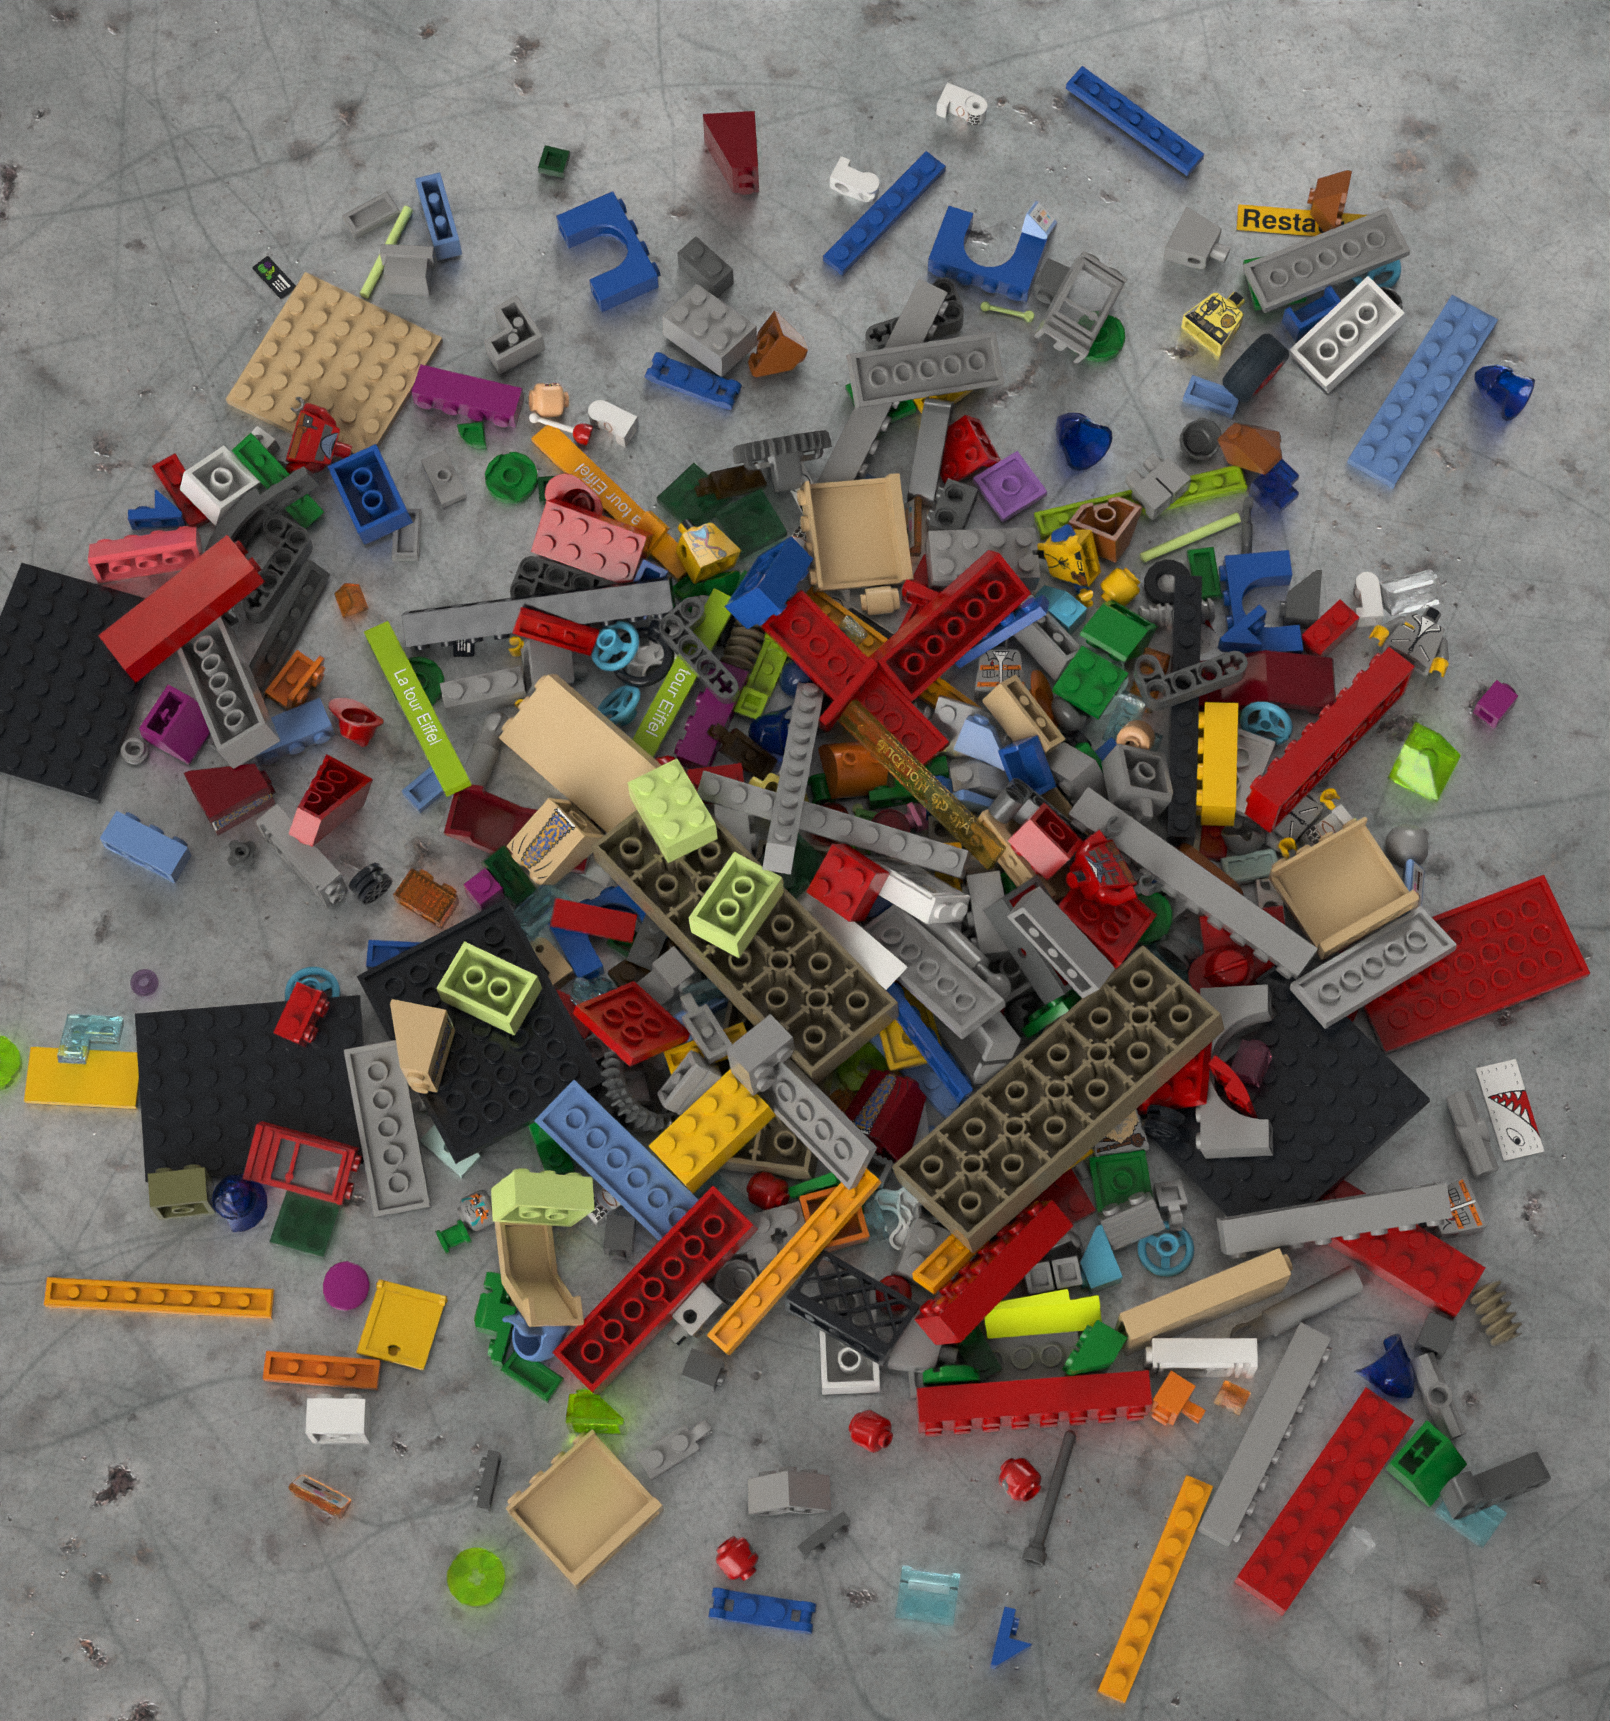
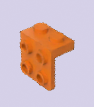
M296 650L266 689L265 695L287 711L303 705L309 697L307 693L311 686L316 688L325 676L323 674L326 669L324 667L325 658L320 655L314 662L299 650Z

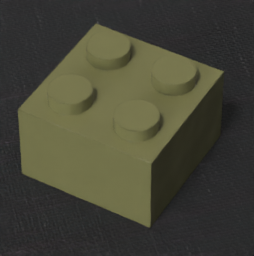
M187 1165L184 1166V1170L173 1171L172 1168H159L155 1170V1173L148 1174L150 1208L159 1220L216 1214L214 1183L205 1167Z

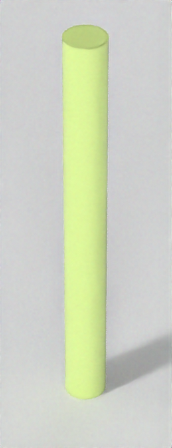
M403 207L385 244H397L413 213L410 207ZM380 254L359 293L367 299L370 297L384 269Z
M1237 512L1141 552L1140 558L1143 563L1240 523V516Z

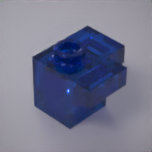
M1281 459L1266 475L1260 474L1252 481L1249 496L1254 497L1253 500L1267 513L1272 509L1280 513L1299 496V492L1292 486L1299 479V474Z

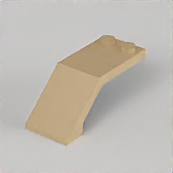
M495 1222L502 1285L528 1326L583 1325L581 1296L573 1297L557 1272L552 1226Z

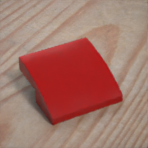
M1215 1055L1209 1062V1067L1215 1081L1224 1087L1231 1106L1246 1117L1257 1119V1114L1242 1081L1224 1061Z

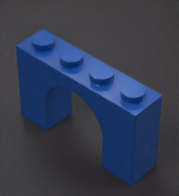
M613 191L556 216L558 229L569 249L593 238L607 236L619 240L628 250L626 258L619 266L589 279L591 293L601 312L659 288L658 277L661 276L655 262L651 263L648 258L650 254L644 241L640 242L637 237L638 229L634 221L628 220L625 215L627 209L621 198L617 199Z
M948 206L928 258V271L937 277L955 279L963 285L981 287L988 293L997 292L1006 295L1011 300L1027 302L1047 250L1048 238L1042 239L1022 232L1015 252L1007 262L995 267L981 266L972 261L964 249L973 226V213Z
M1289 550L1224 556L1223 564L1219 566L1218 572L1220 582L1225 583V590L1222 591V603L1224 607L1228 606L1229 615L1225 616L1226 630L1229 631L1246 616L1242 600L1249 592L1262 587L1290 585L1293 574ZM1300 625L1263 627L1254 635L1262 643L1261 651L1303 653Z
M620 886L607 887L600 892V896L592 900L584 899L579 902L636 914L640 925L646 914ZM548 922L549 931L565 960L574 970L575 978L580 986L605 974L603 964L589 941V934L550 927V922Z

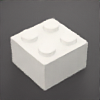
M222 446L184 472L180 490L217 526L226 513L244 495L255 487H259L260 481L225 446Z
M316 1394L315 1398H307L305 1433L312 1443L370 1444L372 1409L366 1399H361L359 1394H345L344 1398H332L331 1394Z

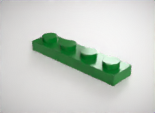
M252 433L231 450L267 490L290 475ZM309 494L304 495L285 508L299 525L305 529L310 527L325 513Z

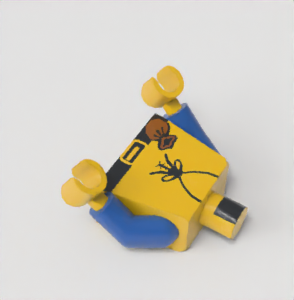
M1066 524L1054 530L1045 543L1037 544L1038 550L1036 555H1038L1039 559L1047 561L1049 573L1052 577L1065 580L1074 586L1078 594L1076 599L1089 608L1094 605L1092 601L1093 591L1090 590L1089 586L1101 573L1092 530H1073L1071 525Z

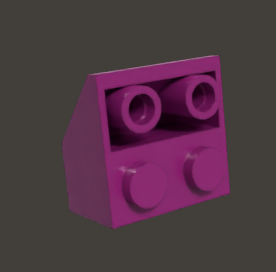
M169 684L139 727V731L146 742L188 765L192 763L211 734L198 702Z

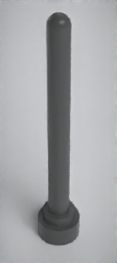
M1072 1430L1065 1432L1033 1543H1029V1546L1024 1549L1022 1560L1032 1565H1045L1047 1553H1045L1046 1547H1044L1076 1439V1434Z

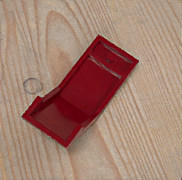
M1268 650L1245 653L1248 664L1244 678L1235 684L1199 696V712H1204L1205 702L1238 703V710H1242L1254 702H1269L1283 708L1307 710L1309 714L1320 713L1326 705L1332 706L1336 702L1334 660L1331 657ZM1205 672L1201 675L1208 681L1215 679L1214 674L1210 672Z
M471 784L472 786L454 793L444 834L489 854H492L500 846L505 845L512 855L513 853L507 845L538 811L537 809L521 807L485 790L484 786ZM590 819L598 827V824ZM590 855L570 872L586 875Z

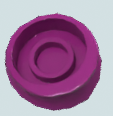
M349 1261L339 1262L330 1267L323 1282L325 1300L332 1307L344 1311L360 1306L367 1298L370 1288L366 1271L358 1264Z

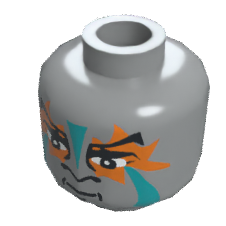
M485 1190L476 1191L460 1200V1207L457 1208V1211L465 1228L470 1227L473 1231H479L495 1223L492 1217V1198Z

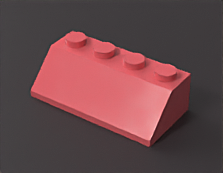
M182 526L177 528V530L167 532L157 530L143 536L127 535L123 539L118 540L102 539L97 541V543L89 545L88 563L98 584L180 571L203 554L201 537L197 527Z

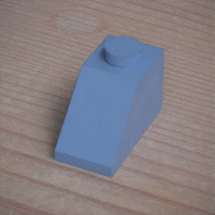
M974 714V717L969 715L965 719L953 750L1005 770L998 750L1004 748L995 725L990 724V720L982 715Z

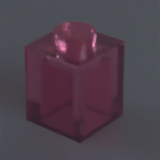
M1242 1039L1231 1069L1242 1082L1260 1088L1272 1059L1269 1048L1259 1040L1252 1039L1249 1042Z

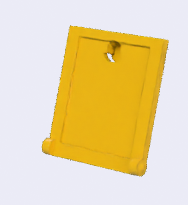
M378 1279L376 1283L377 1290L356 1353L424 1371L444 1306L448 1301L447 1296Z

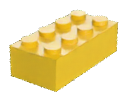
M1205 702L1204 712H1199L1196 815L1201 816V825L1234 826L1237 784L1238 703Z
M730 1069L659 1135L649 1147L693 1194L776 1115L758 1094L753 1096L732 1074Z

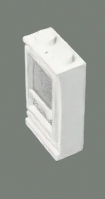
M880 854L864 855L890 872L879 893L881 897L926 924L962 922L963 917L967 913V906L971 896L964 895L961 891L919 866Z
M1152 1338L1150 1346L1145 1347V1352L1143 1353V1369L1149 1370L1150 1378H1153L1154 1374H1156V1378H1167L1170 1371H1173L1182 1378H1230L1231 1374H1234V1378H1238L1240 1374H1245V1378H1253L1258 1368L1257 1338Z

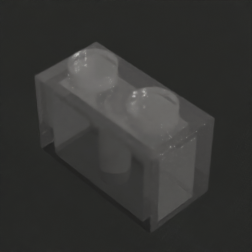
M1431 569L1379 582L1383 608L1392 617L1444 603L1440 578Z

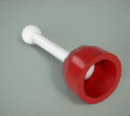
M531 413L529 416V420L532 423L540 422L571 432L577 443L585 446L589 443L593 425L580 423L573 428L542 418L537 413Z

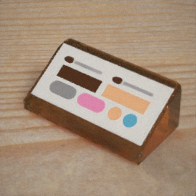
M916 496L904 504L910 556L920 557L922 547V498Z
M300 1475L288 1487L294 1496L339 1519L344 1517L351 1504L350 1498L306 1475Z

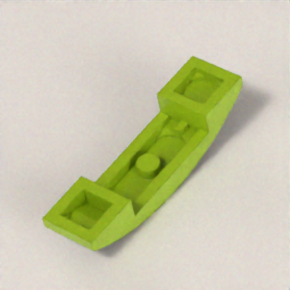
M767 633L764 636L765 641L746 687H743L734 712L760 721L780 679L782 667L788 659V655Z

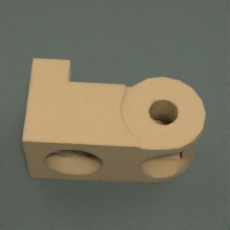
M539 937L530 942L555 989L560 990L575 978L572 967L546 938Z

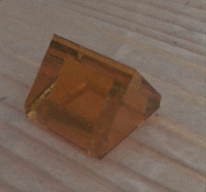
M344 583L334 593L343 618L368 610L359 584Z
M1224 1380L1214 1404L1240 1416L1250 1391Z

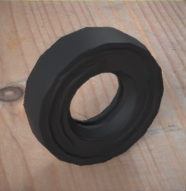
M1162 560L1156 562L1148 569L1144 577V590L1147 597L1155 605L1161 604V606H1164L1165 603L1172 605L1173 592L1166 593L1158 587L1159 578L1164 575H1172L1174 577L1175 575L1191 576L1189 570L1182 563L1175 560Z

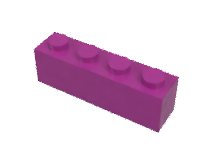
M420 364L411 392L414 404L423 409L435 408L449 415L461 414L468 416V418L474 421L486 420L493 422L499 427H516L524 402L523 389L520 387Z
M721 662L737 680L740 697L743 687H746L749 680V672ZM716 667L715 669L710 668L707 675L713 674L716 670ZM720 677L718 682L721 685L722 693L725 691L729 694L732 693L731 686L726 687L721 682ZM707 688L705 692L700 691L695 702L697 710L694 716L690 715L685 724L684 730L687 731L683 740H678L674 750V754H676L678 761L683 767L687 769L712 767L722 743L709 737L706 732L711 724L716 726L717 723L727 730L729 729L736 713L734 709L738 699L732 704H723Z

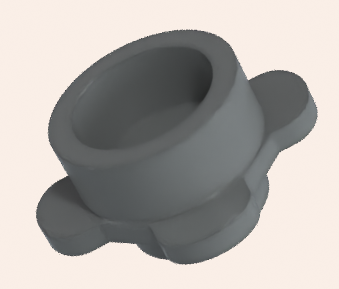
M233 840L229 843V848L231 849L230 856L227 859L229 865L251 867L254 865L253 851L256 849V844L253 841L244 843ZM241 851L244 852V855H242V856L239 855V853H240Z

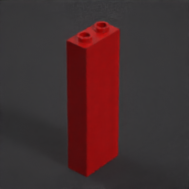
M226 535L98 635L135 682H138L265 582L258 574L262 570L253 557L249 560L246 559L245 555L248 554V551L239 540L234 543Z

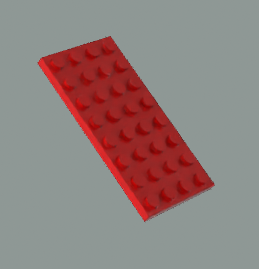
M1541 875L1433 916L1434 921L1457 944L1455 951L1362 1007L1383 1053L1387 1054L1586 978L1590 975V971L1545 875Z

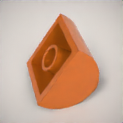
M870 740L823 744L818 748L831 799L866 796L875 787L886 785L888 777L886 756Z

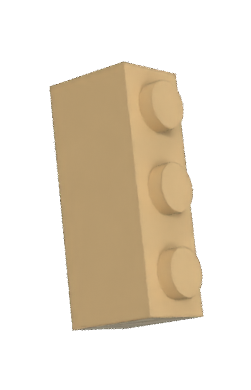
M1017 675L1001 682L982 700L1013 742L1038 735L1047 757L1066 740Z

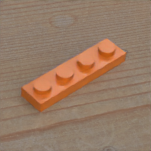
M266 1351L263 1380L267 1382L378 1391L381 1361Z

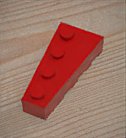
M326 754L315 778L312 779L308 790H306L297 807L289 835L298 839L302 844L313 847L364 806L373 779Z

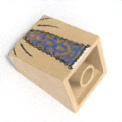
M548 798L509 842L507 847L513 853L511 855L512 858L530 871L529 876L534 882L539 885H555L593 853L592 845L602 838L604 834L570 800Z
M392 999L390 1006L400 1068L409 1086L414 1091L419 1093H428V1091L438 1092L455 1033L450 1017L444 1009Z

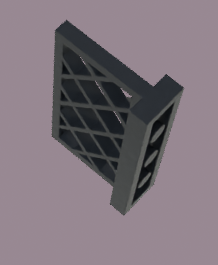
M824 1249L809 1265L795 1288L791 1289L785 1298V1310L882 1367L888 1361L893 1348L920 1308V1305ZM824 1259L833 1264L835 1273L820 1276L818 1265L821 1260ZM852 1275L858 1279L860 1287L844 1290L841 1277ZM837 1278L840 1291L824 1294L821 1282ZM818 1284L820 1295L808 1297L801 1293L805 1285ZM878 1290L883 1293L884 1301L869 1304L866 1292ZM862 1293L865 1305L849 1309L846 1296ZM842 1297L845 1310L834 1312L828 1308L826 1300ZM902 1304L910 1309L905 1317L894 1319L891 1306ZM886 1307L889 1320L874 1323L871 1310ZM866 1311L870 1324L863 1326L854 1324L851 1314ZM891 1326L894 1335L890 1342L887 1343L878 1338L876 1329Z

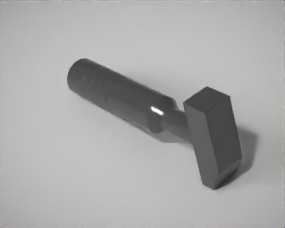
M1245 497L1243 502L1244 522L1242 524L1241 554L1252 553L1253 524L1251 523V510L1254 497Z

